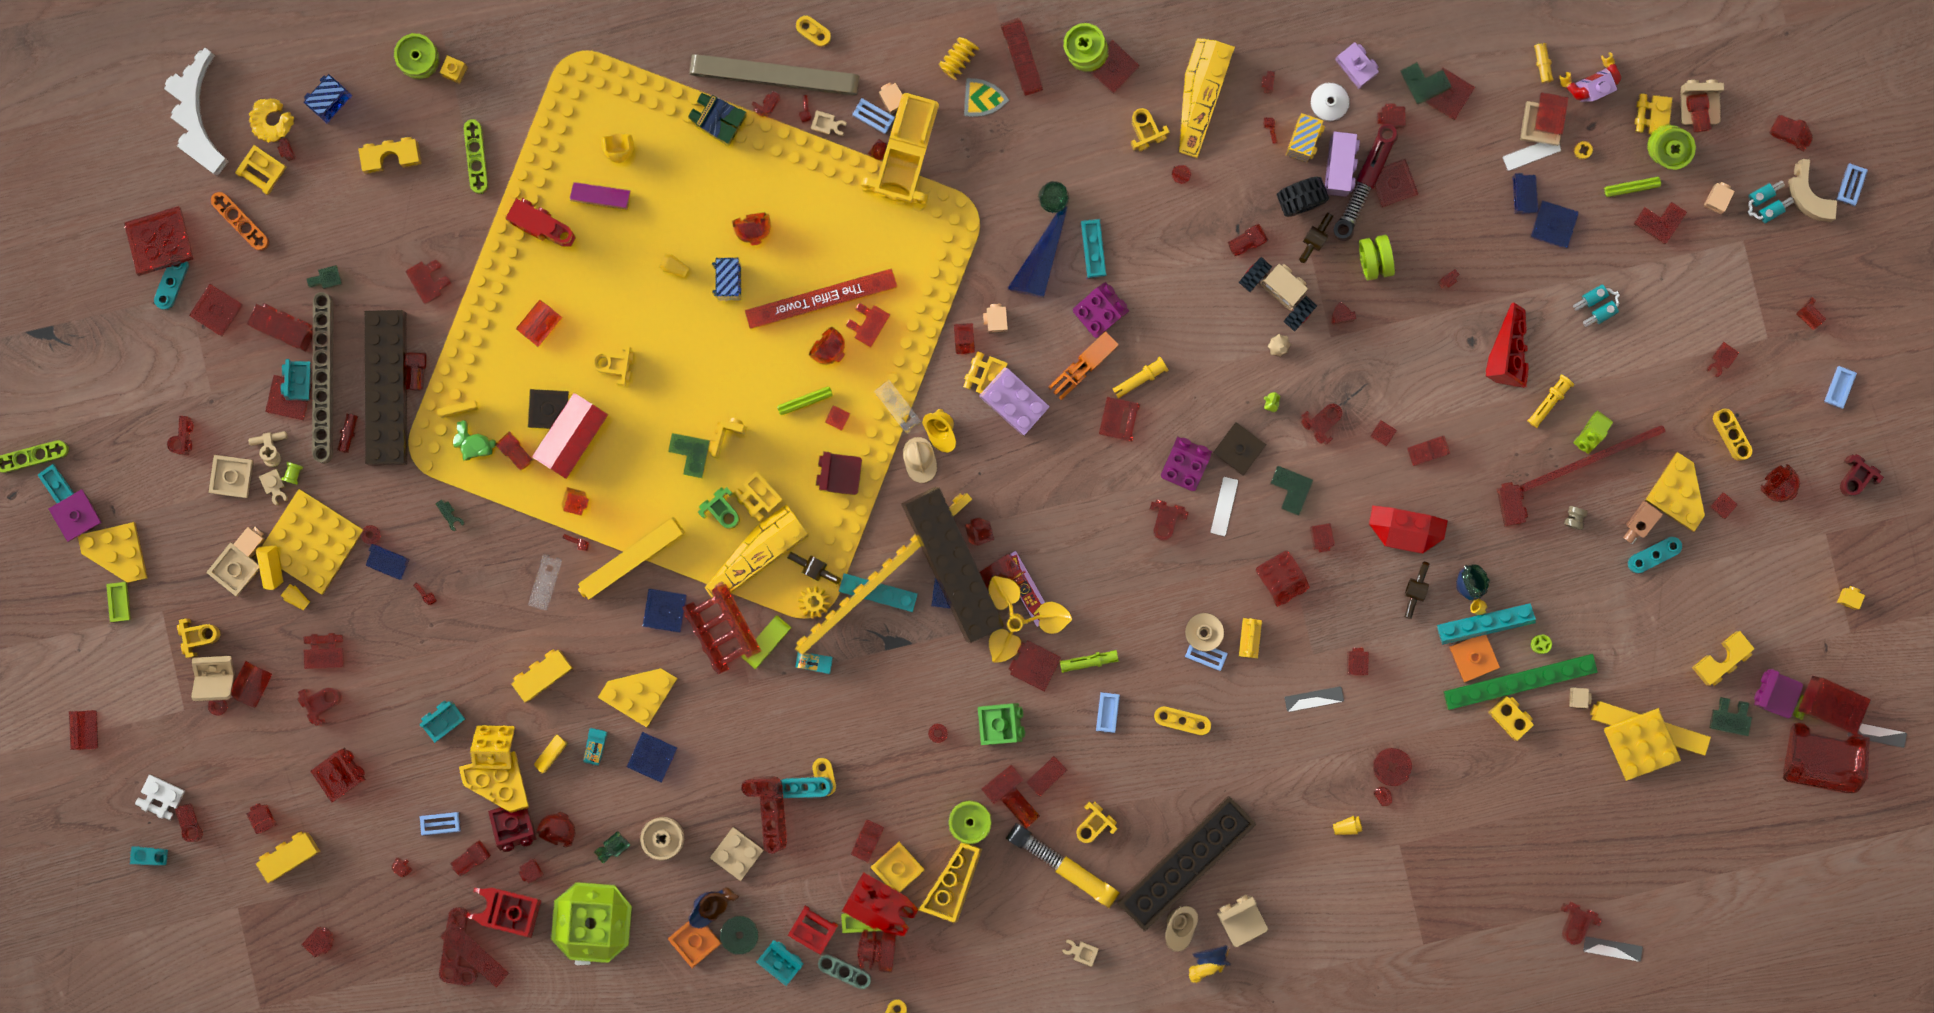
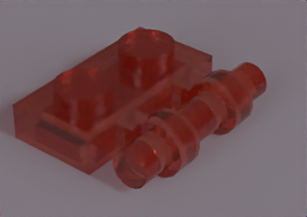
M1010 553L979 572L987 590L994 576L1011 579L1019 587L1021 586L1020 584L1026 581L1023 575L1017 578L1014 575V572L1019 570V567Z
M329 633L318 636V634L304 636V644H311V649L304 650V669L344 667L343 648H336L335 645L336 642H343V635ZM328 643V649H318V644Z

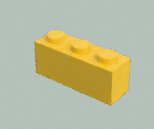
M552 649L544 655L546 659L542 662H534L529 666L530 670L527 673L521 672L513 678L515 681L512 683V686L525 703L573 669L561 650L555 651Z
M301 831L292 836L293 841L288 844L283 842L276 846L277 851L272 854L267 852L259 857L260 861L256 865L267 883L275 881L320 852L309 832L303 834Z

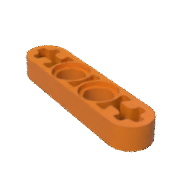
M222 192L214 193L211 197L212 206L254 249L258 251L267 249L269 245L267 236L227 195ZM224 197L223 202L229 207L225 209L221 204L216 205L218 202L216 199ZM233 209L237 210L238 217L235 220H230L228 217L229 212ZM250 223L252 228L249 233L242 232L243 224ZM254 233L259 239L264 238L262 246H256L257 241L251 237Z

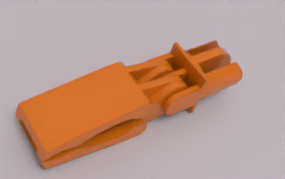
M1105 331L1079 356V361L1076 364L1073 362L1048 388L1051 390L1065 378V381L1053 392L1057 395L1065 386L1070 384L1071 386L1059 397L1062 400L1086 377L1085 374L1089 370L1092 372L1119 344Z

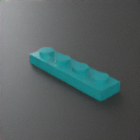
M844 573L839 592L853 596L855 594L853 592L854 589L860 584L864 586L869 580ZM880 583L864 599L913 612L918 594Z

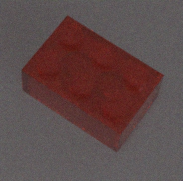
M263 303L262 306L255 305L246 325L302 351H307L313 338L312 325L301 319H298L296 322L294 321L295 317L283 311H280L278 314L276 313L277 309Z
M1812 676L1798 711L1845 733L1857 735L1871 699L1825 678Z

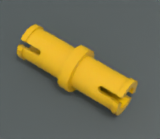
M1546 43L1534 46L1538 61L1536 65L1539 67L1542 83L1554 81L1550 66L1552 61L1548 57Z

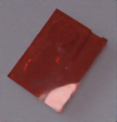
M1541 92L1534 131L1561 136L1563 134L1569 97Z

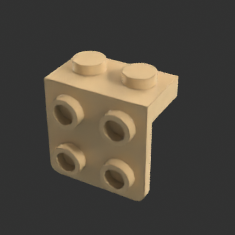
M1688 80L1687 83L1681 86L1682 123L1684 125L1718 124L1720 122V93L1724 91V83H1718V80H1707L1706 83H1699V80Z
M231 656L192 658V667L195 675L192 700L230 699L235 675Z
M1244 895L1237 899L1238 903L1232 906L1227 904L1221 907L1220 912L1217 913L1235 947L1268 930L1252 896Z

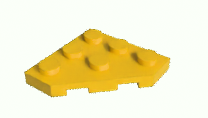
M1676 452L1645 501L1692 532H1695L1705 513L1694 462Z
M135 522L85 533L78 537L82 555L122 580L130 583L147 579Z
M660 668L614 679L606 683L598 698L648 728L678 678Z
M515 751L511 752V769L473 768L472 763L459 767L464 787L510 813L529 808Z

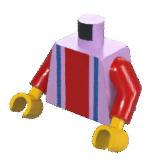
M1609 52V58L1605 59L1603 55L1601 56L1603 64L1607 69L1576 83L1572 82L1569 72H1566V78L1561 77V75L1559 78L1560 85L1567 87V90L1575 99L1579 101H1595L1617 90L1616 85L1621 81V74L1615 64L1612 53Z

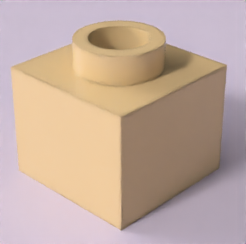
M1570 688L1569 707L1588 708V704H1591L1592 699L1589 689Z

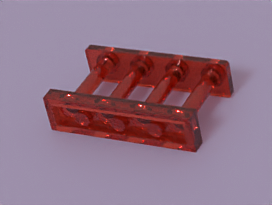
M726 583L712 589L713 597L696 606L692 602L682 607L685 617L692 625L694 634L701 642L703 651L707 654L712 668L718 675L729 670L727 663L743 654L746 658H750L762 652ZM718 603L722 614L705 623L700 613ZM727 620L731 631L714 640L709 629ZM736 637L740 648L723 657L718 646Z

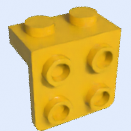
M731 418L730 421L722 419L721 423L717 422L714 432L717 434L715 441L711 442L709 449L713 458L718 459L726 430L745 435L747 427L743 425L741 420Z

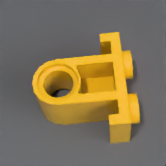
M1140 108L1133 113L1131 122L1140 142H1136V140L1131 141L1134 151L1137 149L1143 151L1150 147V143L1155 141L1160 143L1167 139L1166 136L1169 135L1167 125L1159 133L1147 109ZM1138 115H1144L1147 121L1145 123H1139L1137 122L1136 117Z
M622 346L625 356L604 352L596 354L593 359V365L596 370L604 374L621 376V380H617V384L620 386H626V383L630 382L631 371H629V363H633L634 352H631V347ZM602 358L608 359V365L604 368L598 365L599 360Z
M187 618L179 620V625H177L178 634L182 636L183 640L181 650L183 655H186V658L198 657L192 648L213 644L220 638V630L215 625L204 624L188 628L187 623H191V620ZM207 629H211L213 631V636L211 639H207L205 637V632Z
M1088 802L1084 808L1087 810L1091 808L1093 812L1079 825L1076 835L1081 842L1089 843L1107 825L1111 827L1109 832L1113 834L1118 829L1115 827L1117 822L1110 815L1105 817L1101 813L1103 809L1096 802L1093 804ZM1083 828H1089L1092 832L1091 836L1087 839L1081 836Z

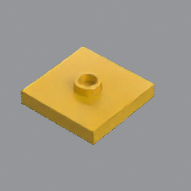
M900 841L871 866V869L887 886L898 892L906 888L925 870Z

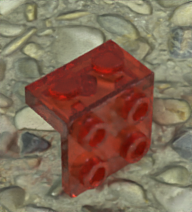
M1289 551L1278 554L1256 568V573L1270 592L1273 602L1277 607L1288 603L1290 599L1305 593L1310 588L1306 576Z

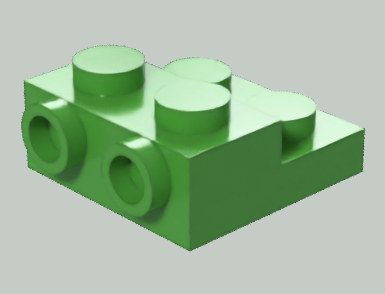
M1019 703L978 707L981 745L1022 742V738L1025 737V729L1021 726L1020 718H1023V709L1019 707Z

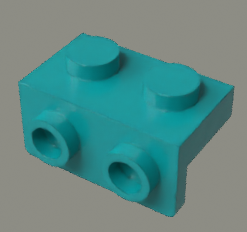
M285 359V364H282V376H285L284 383H281V394L284 395L286 400L310 401L311 362Z
M443 701L436 707L438 709L433 714L429 712L421 718L423 722L419 724L420 727L427 732L434 743L466 720L453 701Z
M775 940L756 961V963L785 986L788 985L804 965L797 955L791 954L786 950L784 944Z

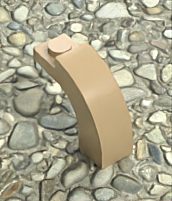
M1802 159L1798 161L1794 168V175H1797V177L1789 179V191L1794 204L1802 213L1812 219L1825 222L1834 221L1836 219L1837 201L1819 198L1811 191L1808 183L1810 160Z

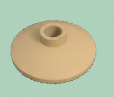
M1201 613L1189 620L1185 634L1188 643L1194 649L1206 652L1214 650L1220 645L1223 640L1224 629L1218 618L1211 614ZM1202 630L1207 632L1206 637L1201 636L1200 632Z

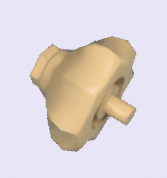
M1278 334L1271 338L1268 348L1271 355L1281 357L1283 354L1288 353L1291 343L1288 340V336Z

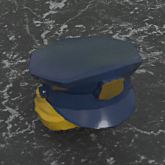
M1225 945L1193 953L1192 955L1196 958L1197 965L1190 966L1189 968L1190 980L1193 983H1199L1202 978L1214 974L1217 970L1221 973L1225 966L1231 965L1226 959L1229 953L1228 946Z

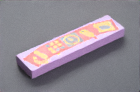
M1015 551L1000 559L999 561L1009 579L1018 584L1020 598L1030 616L1040 615L1039 607L1045 601L1017 552ZM1040 619L1034 620L1036 627L1039 626Z

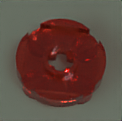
M1387 748L1377 754L1373 760V772L1379 782L1387 786H1399L1408 780L1412 770V762L1404 751L1397 748ZM1389 762L1397 764L1395 772H1393L1392 770L1388 771L1387 767H1389Z

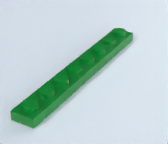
M1593 654L1446 690L1443 693L1447 708L1451 710L1598 673Z

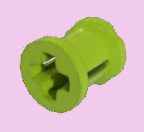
M287 462L286 473L281 480L298 485L297 479L300 470H303V466Z

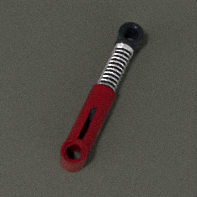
M1384 124L1378 129L1377 137L1356 180L1358 185H1356L1357 188H1355L1354 194L1350 198V204H1347L1346 213H1343L1342 218L1334 225V233L1340 241H1348L1352 238L1356 223L1355 219L1358 218L1356 216L1359 215L1358 212L1362 209V203H1365V197H1368V190L1374 189L1391 149L1397 141V131L1391 124ZM1385 131H1391L1393 133V136L1390 139H1384L1382 137ZM1382 144H1383L1384 146H1383V148H1382V150H1381V152H1380V155H1379V157H1378V159H1377V161H1376V157H1377V155H1378V153H1379V151H1380V149H1381V146H1382ZM1347 226L1349 232L1346 235L1339 234L1340 227Z

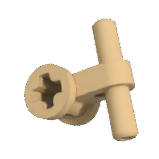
M286 431L274 434L271 432L264 433L263 436L249 438V445L253 446L264 443L259 452L260 457L268 467H276L281 462V456L277 452L273 441L287 439L288 435Z

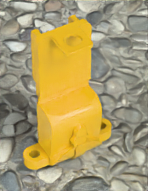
M909 93L902 95L878 179L864 177L861 187L874 191V193L889 196L888 198L895 200L900 199L923 205L927 203L928 195L915 191L938 111L939 104L937 101Z

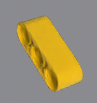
M1729 409L1717 411L1713 415V422L1732 457L1737 461L1751 457L1752 447L1733 412ZM1721 413L1726 414V423L1720 421L1719 416ZM1730 430H1734L1736 432L1737 436L1735 440L1730 439ZM1739 447L1745 449L1746 454L1744 457L1738 454Z

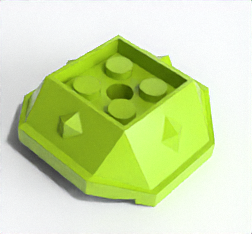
M576 882L554 901L551 940L569 960L609 963L629 945L632 905L616 885ZM588 918L595 919V928L587 926L586 921Z

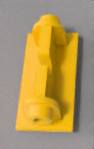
M1243 618L1239 649L1240 657L1258 658L1262 620Z

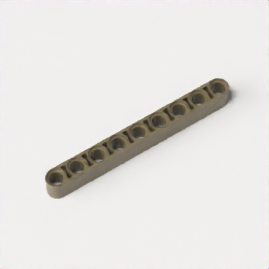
M697 54L691 56L689 72L690 75L844 95L858 94L860 78L859 75L852 73Z
M319 292L313 297L312 455L317 462L325 464L330 462L333 457V299L328 294ZM322 297L327 298L325 306L319 305V300ZM322 316H326L327 323L321 326L319 319ZM326 335L327 342L320 345V336ZM326 354L327 361L323 364H320V355ZM322 373L327 374V380L324 383L319 382V376ZM322 392L327 394V399L324 402L319 401V395ZM322 411L327 413V418L324 421H320L318 417ZM322 430L327 432V437L324 440H320L318 437ZM322 449L327 451V456L324 459H320L318 456Z

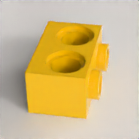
M1504 697L1488 713L1514 741H1518L1534 726L1531 722L1533 719L1526 711L1522 712L1518 708L1520 705L1513 697L1510 699L1509 697ZM1504 705L1510 707V714L1507 716L1501 712ZM1517 719H1521L1524 723L1521 730L1515 728L1514 724Z

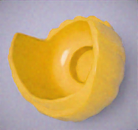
M616 133L611 136H604L602 138L604 154L615 163L626 161L631 156L634 148L631 134Z

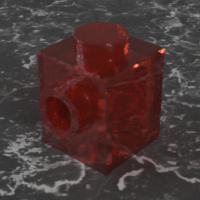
M1393 103L1385 104V107H1382L1380 112H1377V124H1380V126L1391 124L1395 129L1404 128L1406 126L1405 106H1396Z
M566 487L561 506L565 512L582 516L583 510L587 508L589 499L585 491Z
M979 517L970 520L971 523L965 524L969 543L978 546L994 540L989 521Z
M317 927L301 945L315 958L319 957L322 952L326 954L333 947L331 944L334 941V938L331 937L333 934L326 927Z

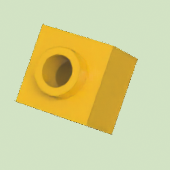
M1850 586L1849 588L1842 589L1837 603L1853 610H1859L1865 595L1860 593V589Z

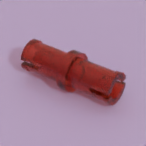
M346 413L343 430H340L341 437L337 451L349 453L352 437H355L354 430L358 416Z

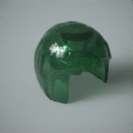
M1058 181L1047 182L1038 193L1040 206L1049 213H1058L1064 210L1070 198L1066 186Z

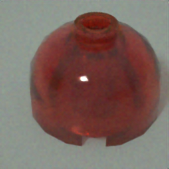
M754 213L746 215V218L742 221L740 217L733 220L732 226L739 240L745 243L750 242L753 246L761 244L762 239L768 236L771 230V220L769 213Z
M831 326L821 334L823 337L819 341L816 340L808 354L819 364L830 365L835 361L839 362L845 355L843 352L845 349L844 337Z
M1786 464L1787 467L1780 465L1773 469L1765 477V480H1768L1765 486L1761 485V492L1774 502H1786L1794 499L1798 494L1800 478L1797 472L1788 464Z
M558 812V814L546 815L539 823L536 834L540 832L539 837L551 844L558 845V842L564 843L563 847H571L575 839L576 829L573 822L568 819L569 816L567 814Z

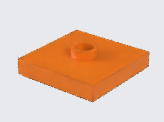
M1487 635L1470 638L1449 647L1463 682L1500 668Z
M689 921L668 938L669 942L691 968L695 967L722 944L708 926L698 929L692 927Z

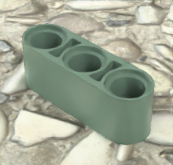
M825 954L819 959L818 967L822 972L856 988L865 989L871 982V976L867 971L833 955ZM829 958L832 961V967L824 968L822 960ZM843 966L848 967L850 970V974L846 977L841 976L839 973V969ZM861 974L865 975L868 979V982L864 985L857 982V977Z

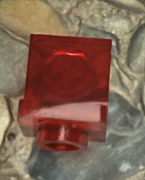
M773 91L771 95L767 94L764 98L763 107L753 101L751 104L754 108L753 111L761 117L764 115L769 117L781 97Z
M973 323L954 324L956 354L966 355L974 353Z

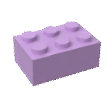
M1334 132L1330 137L1325 188L1328 195L1347 197L1352 192V189H1354L1355 178H1352V174L1357 168L1358 161L1354 157L1359 150L1360 140H1357V134Z
M1003 368L979 395L983 401L1021 435H1025L1050 407L1008 368Z

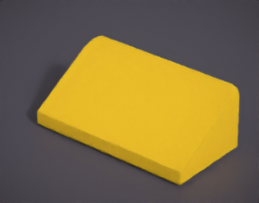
M556 735L536 760L534 766L541 773H546L568 745V742L559 735Z

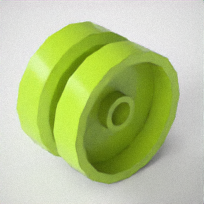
M1080 23L1073 26L1066 33L1064 50L1070 63L1076 69L1083 72L1094 71L1105 63L1108 57V45L1102 31L1097 26L1090 23Z
M411 33L403 36L395 46V62L406 76L413 79H424L436 71L439 65V53L428 37L422 34Z
M1667 124L1658 127L1652 132L1648 139L1647 148L1649 156L1654 162L1667 169L1677 170L1684 168L1692 161L1696 145L1694 138L1689 132L1678 126Z
M1377 236L1374 244L1370 238L1359 240L1360 261L1366 280L1377 279L1379 271L1384 278L1394 276V259L1388 236Z
M971 800L961 802L950 813V831L956 839L963 843H977L984 839L990 831V814L985 806L979 802ZM967 819H973L974 823L972 826L966 824Z

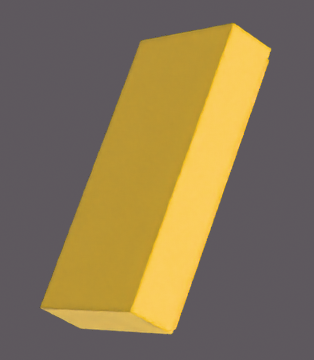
M474 400L437 409L439 417L445 418L478 410V404Z

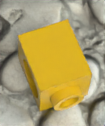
M447 56L439 73L442 77L460 84L468 67L464 62Z

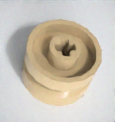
M660 817L651 820L642 829L640 840L641 846L647 855L653 859L665 860L672 858L680 852L684 845L685 836L684 830L677 821L668 817ZM661 835H666L665 842L660 841Z

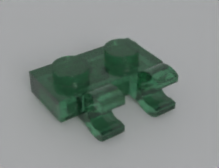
M1720 697L1719 710L1713 709L1709 728L1749 736L1752 717L1747 716L1749 703L1739 701L1738 714L1729 713L1730 699Z

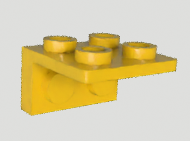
M476 726L470 749L472 767L511 769L510 748L515 727Z

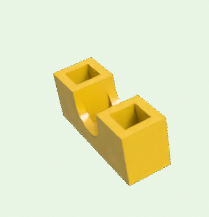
M412 137L401 138L400 142H393V140L383 141L382 145L377 146L373 143L365 144L363 148L358 149L362 172L365 174L384 171L383 161L390 154L398 155L399 163L402 167L421 164L418 142L416 139H412Z
M1741 631L1734 632L1721 643L1727 651V657L1722 663L1716 662L1711 655H1706L1692 667L1706 685L1712 684L1715 686L1723 679L1722 675L1726 672L1729 674L1738 667L1736 664L1742 660L1744 662L1752 656L1751 652L1755 648Z

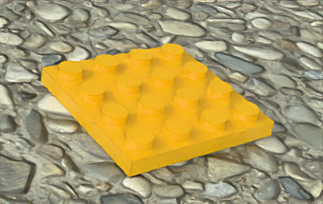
M298 489L262 546H277L281 569L323 595L364 530L301 489Z

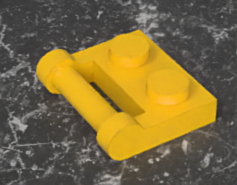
M253 145L235 174L239 177L243 176L262 189L264 194L269 195L287 167ZM248 166H252L268 177V182L265 183L247 171Z

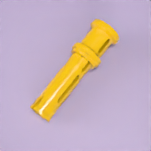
M1159 356L1157 361L1148 366H1143L1141 372L1112 388L1114 393L1122 389V391L1116 394L1118 399L1147 380L1153 381L1157 375L1164 371L1168 372L1169 370L1162 358Z
M1561 374L1559 376V381L1554 387L1549 389L1550 394L1530 419L1527 420L1533 427L1538 428L1556 403L1565 398L1564 395L1569 388L1574 387L1575 384Z

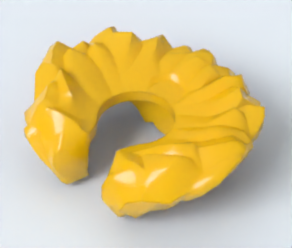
M260 99L254 103L253 110L248 114L250 116L249 122L252 132L258 139L267 141V143L276 142L281 137H285L294 124V116L290 112L282 114L278 124L274 126L267 124L266 118L270 113L282 111L283 104L279 100Z

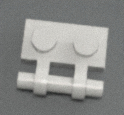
M149 775L141 793L148 796L146 800L138 798L135 805L140 806L146 812L150 811L157 814V817L161 819L171 820L174 814L169 812L168 809L170 806L178 808L185 790L153 775ZM154 799L163 802L161 808L152 804Z

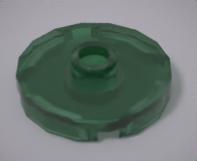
M735 916L728 919L720 931V940L723 947L733 954L750 952L756 946L759 939V931L756 924L745 916ZM738 931L743 933L741 939L736 937Z

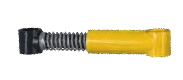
M1017 822L1006 837L1008 841L1020 849H1029V852L1032 851V854L1035 853V856L1038 855V858L1041 857V860L1047 861L1046 864L1050 863L1049 866L1055 867L1057 874L1110 909L1120 894L1119 891L1082 868V866L1067 856L1062 858L1057 852L1054 853V850L1051 851V848L1048 849V846L1045 847V844L1039 843L1040 841H1037V838L1034 839L1029 830Z

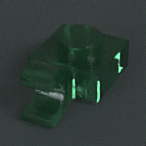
M337 265L319 269V276L306 279L310 288L322 284L323 289L342 285Z
M441 499L435 503L448 521L452 531H456L454 527L456 521H459L462 526L465 525L463 519L454 516L452 512L455 510L449 501L445 502Z
M617 831L603 843L605 847H599L594 853L602 863H605L612 855L617 857L631 845Z

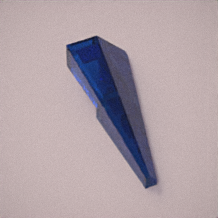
M1068 206L1060 207L1008 286V290L1044 298Z

